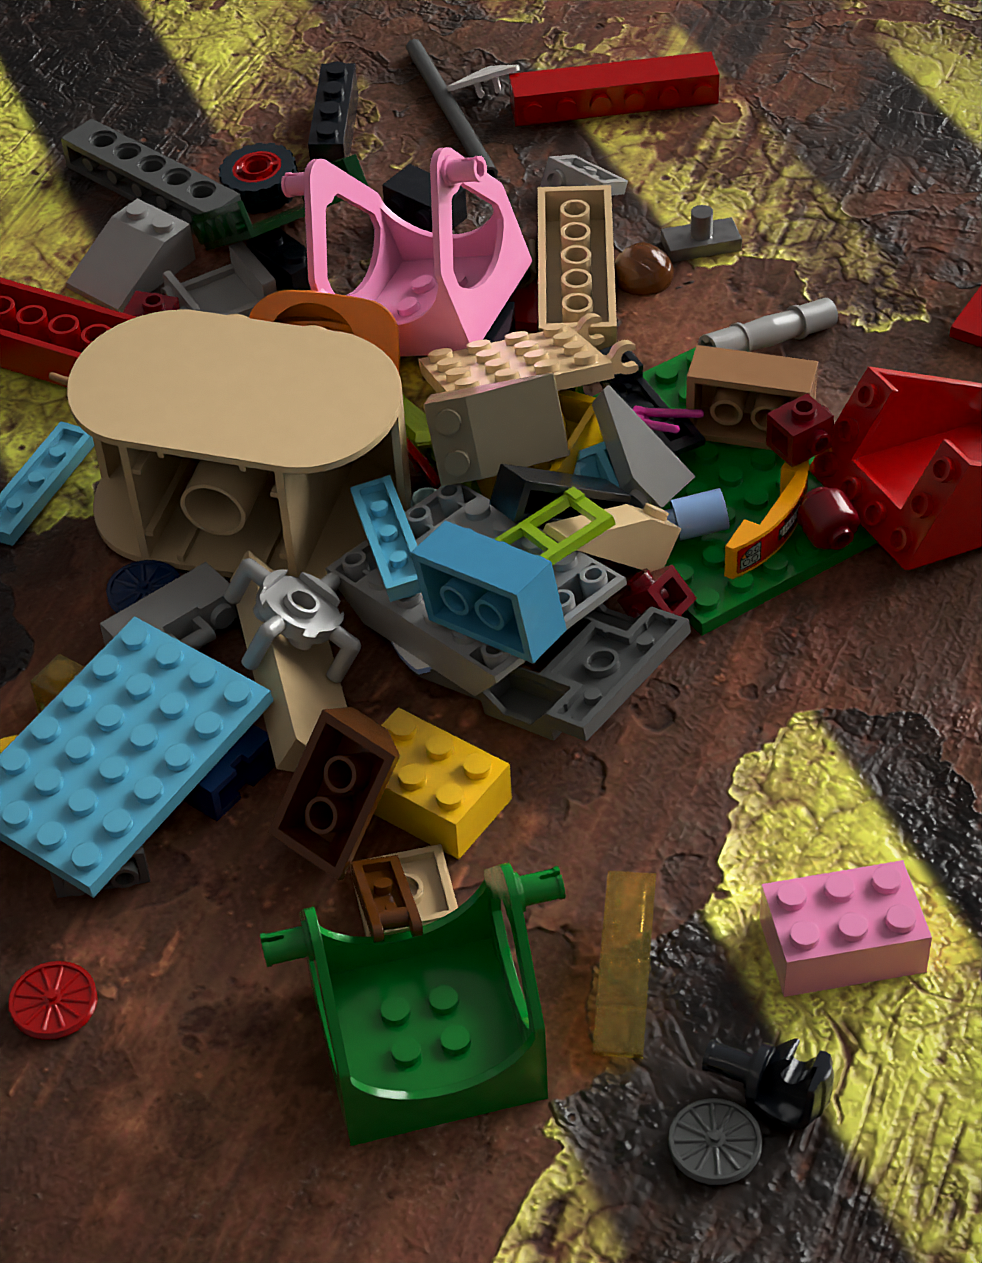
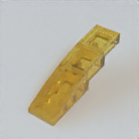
M608 871L596 1002L594 1055L644 1059L656 873Z

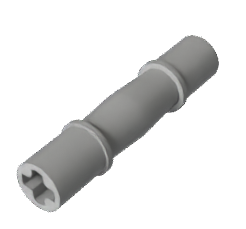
M829 298L818 299L802 305H792L784 312L763 316L745 324L737 322L731 324L730 327L704 334L699 338L698 345L751 352L777 345L792 338L800 340L809 334L834 327L838 321L837 308Z

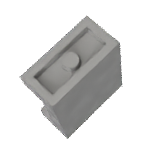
M243 241L229 245L231 264L182 283L177 280L170 270L163 272L165 287L161 288V295L178 297L180 309L223 315L241 314L249 317L253 307L265 296L277 292L276 279Z

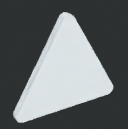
M519 65L488 66L448 85L447 89L448 91H453L474 84L478 97L483 98L485 93L481 82L484 81L486 83L489 79H492L495 93H499L501 84L498 77L520 70Z

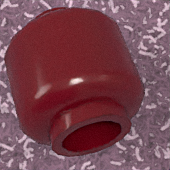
M818 487L809 491L802 498L796 515L798 524L810 543L821 550H839L848 546L852 542L860 524L857 511L846 494L838 488Z

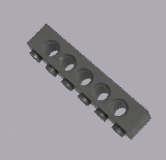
M92 118L61 137L66 166L131 201L138 198L189 223L192 233H194L193 225L195 224L193 216L241 200L240 194L233 189L172 160Z

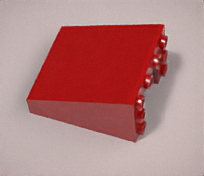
M868 366L833 426L832 447L822 454L815 456L809 466V471L824 487L838 488L846 494L859 515L860 524L904 570H912L982 547V383Z

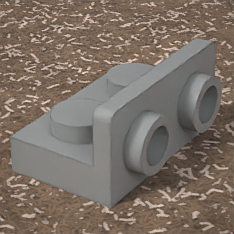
M561 155L548 157L540 187L611 185L612 196L624 194L628 180L576 155Z

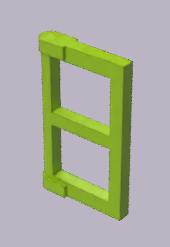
M573 486L566 490L564 495L499 535L495 540L503 541L510 545L524 536L544 551L540 556L551 561L553 566L616 525L611 514L585 497L584 493ZM570 506L592 521L559 543L537 528Z

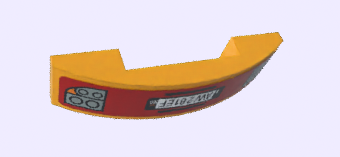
M809 459L794 467L784 462L781 467L780 497L760 525L744 519L726 544L725 577L734 579L758 567L774 555L792 535L798 525L796 515L800 502L804 495L807 494Z

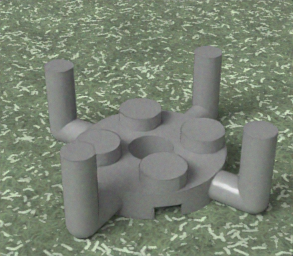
M251 558L242 560L224 594V598L232 604L240 603L252 580L260 586L256 594V604L253 608V613L257 619L264 622L257 630L241 660L242 665L249 670H256L273 639L279 634L287 637L291 645L301 650H308L313 644H321L330 640L340 647V650L326 675L335 683L342 682L361 649V643L356 637L340 626L344 619V612L340 614L337 608L340 603L336 594L341 584L339 575L328 573L322 579H318L310 574L301 572L299 577L286 575L288 570L285 569L270 573Z

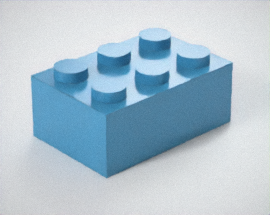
M446 520L411 552L430 621L530 663H534L567 630L552 562L544 557L528 553L510 546L506 542L497 541L479 534L470 528H464Z

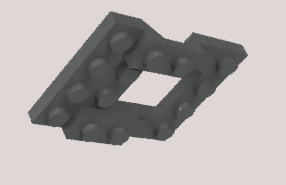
M602 603L564 632L565 636L574 639L540 673L518 666L499 682L476 696H473L434 669H430L431 672L419 675L414 672V675L478 699L482 702L486 715L554 741L563 732L587 741L691 633L689 619L654 607H649L634 618L608 609Z

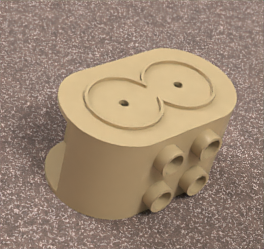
M186 309L167 310L142 315L107 330L84 349L70 372L67 384L70 411L81 429L93 437L101 474V480L97 486L93 502L96 527L103 541L113 551L130 560H157L165 562L175 569L191 571L207 562L222 577L231 578L245 553L249 550L272 569L288 570L286 573L288 576L299 577L301 572L322 579L327 575L326 567L367 539L352 498L350 487L390 475L404 512L411 508L412 493L400 375L392 360L380 348L356 335L331 331L316 325L297 326L251 319L241 314L223 315Z

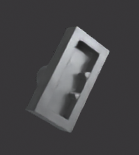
M697 205L691 209V224L661 229V242L671 262L742 251V238L732 217L713 220V209L707 205Z

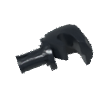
M796 1038L776 1047L764 1042L753 1054L712 1039L706 1048L702 1061V1071L711 1072L744 1083L746 1101L755 1103V1108L771 1120L794 1130L804 1129L815 1119L822 1116L830 1103L834 1083L831 1054L820 1050L816 1057L809 1061H799L794 1057L800 1040Z

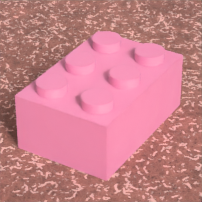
M903 860L762 884L759 920L784 997L927 972L932 936Z

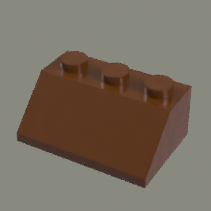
M353 707L322 710L268 829V833L338 881L344 879L400 758V754L388 729Z

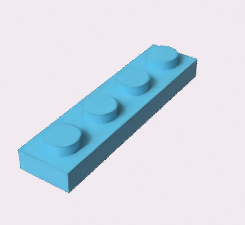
M60 421L0 493L1 543L11 546L15 544L94 447L93 437L83 431L80 426Z
M388 475L350 487L355 507L389 601L393 602L421 593L411 552L417 547V543L391 476Z

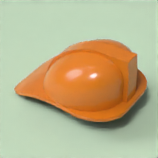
M283 290L265 296L250 312L249 318L297 326L316 325L327 330L356 335L380 348L392 360L400 375L398 324L391 312L374 300L322 293L313 290Z

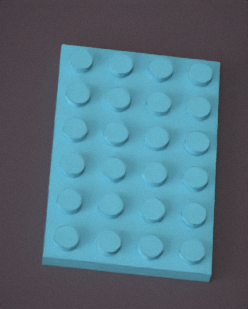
M134 616L0 754V840L94 898L273 702L271 690Z

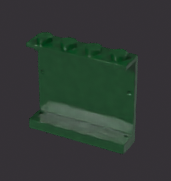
M356 154L330 162L368 186ZM302 196L304 203L253 224L242 200L193 216L195 236L198 242L205 246L206 251L253 238L304 217V196ZM334 196L332 202L327 207L343 200Z

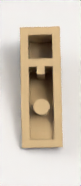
M646 503L644 508L640 509L624 504L604 509L614 517L616 525L577 549V551L643 570L647 568L652 572L665 567L681 528L667 520L669 513L659 507ZM583 515L546 523L542 532L561 542L592 521Z

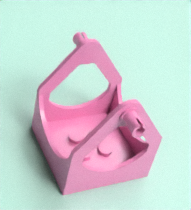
M448 147L438 148L433 153L430 163L432 232L413 226L398 217L383 203L376 191L325 159L311 160L307 164L305 172L285 173V176H282L281 188L284 195L288 198L304 196L308 281L311 290L335 294L327 277L326 207L332 202L334 196H337L367 213L374 226V246L368 271L360 285L346 296L374 300L391 312L398 324L400 357L428 356L429 352L441 348H450L452 351L466 349L467 344L470 342L483 340L531 265L532 258L506 191L501 182L487 173L486 161L482 156L465 158ZM460 186L492 205L494 212L485 224L470 232L452 234V197L458 192Z

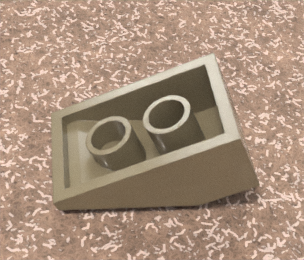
M554 372L431 394L424 403L441 486L496 476L500 464L529 467L570 455Z

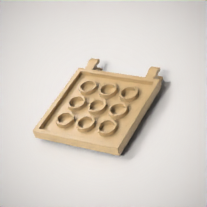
M595 313L582 316L574 328L566 327L565 323H553L544 326L542 332L529 335L526 331L512 332L505 335V340L490 343L489 340H476L468 343L466 349L452 351L450 348L436 349L428 353L429 357L418 359L421 375L437 393L554 372L557 391L613 379L614 374H632L638 371L639 368L634 361L621 362V357L625 352L636 349L635 344L629 340L618 341L605 356L594 347L605 342L604 336L601 334H588V329L592 324L602 322V318Z

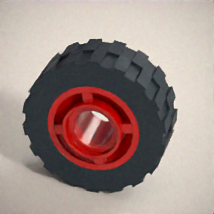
M275 143L246 145L239 150L233 151L230 156L223 160V164H220V173L218 174L221 184L240 194L246 211L250 214L268 213L271 210L282 208L283 205L293 200V197L288 198L282 192L281 179L287 172L298 173L295 156L293 157V153L283 145L279 146L275 145Z

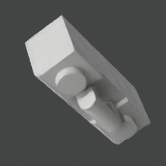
M204 562L101 622L100 627L104 644L106 646L135 616L198 650L216 639L215 630L227 628L239 616L236 604L229 603L224 598L230 583L207 562Z

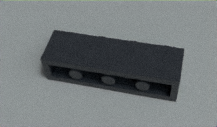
M337 61L321 64L308 141L310 161L313 159H325L328 162H333L348 157L351 154L359 99L355 63Z

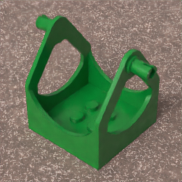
M509 862L485 869L484 881L476 892L451 913L423 926V936L412 937L409 930L402 933L384 935L383 942L373 943L372 937L343 935L319 926L314 907L306 908L299 912L301 926L260 934L266 967L305 957L307 959L310 983L350 1146L548 1099L545 1025L524 912H526V906L566 898L564 882L558 866L519 876L517 871H513ZM501 899L504 903L513 934L524 996L507 939L501 910Z

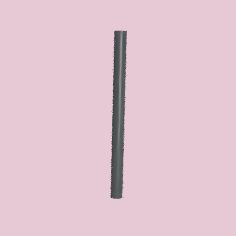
M418 39L410 40L406 45V50L469 158L482 156L486 161L487 173L496 179L498 170L452 93L448 91L446 83L422 43Z

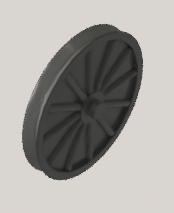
M709 1098L687 1105L675 1116L669 1129L668 1146L673 1162L686 1176L704 1184L725 1185L742 1179L754 1169L761 1155L762 1134L757 1121L744 1107L729 1100Z

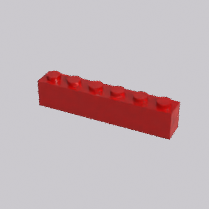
M712 51L509 74L510 105L515 126L718 104L720 74Z

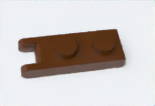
M398 855L351 861L352 880L373 943L384 941V930L409 927L412 937L423 936L421 917Z

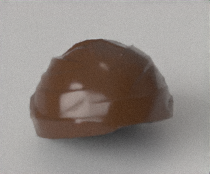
M640 242L626 247L614 262L616 284L623 291L633 295L660 293L668 288L673 280L674 268L670 258L665 252L650 243Z

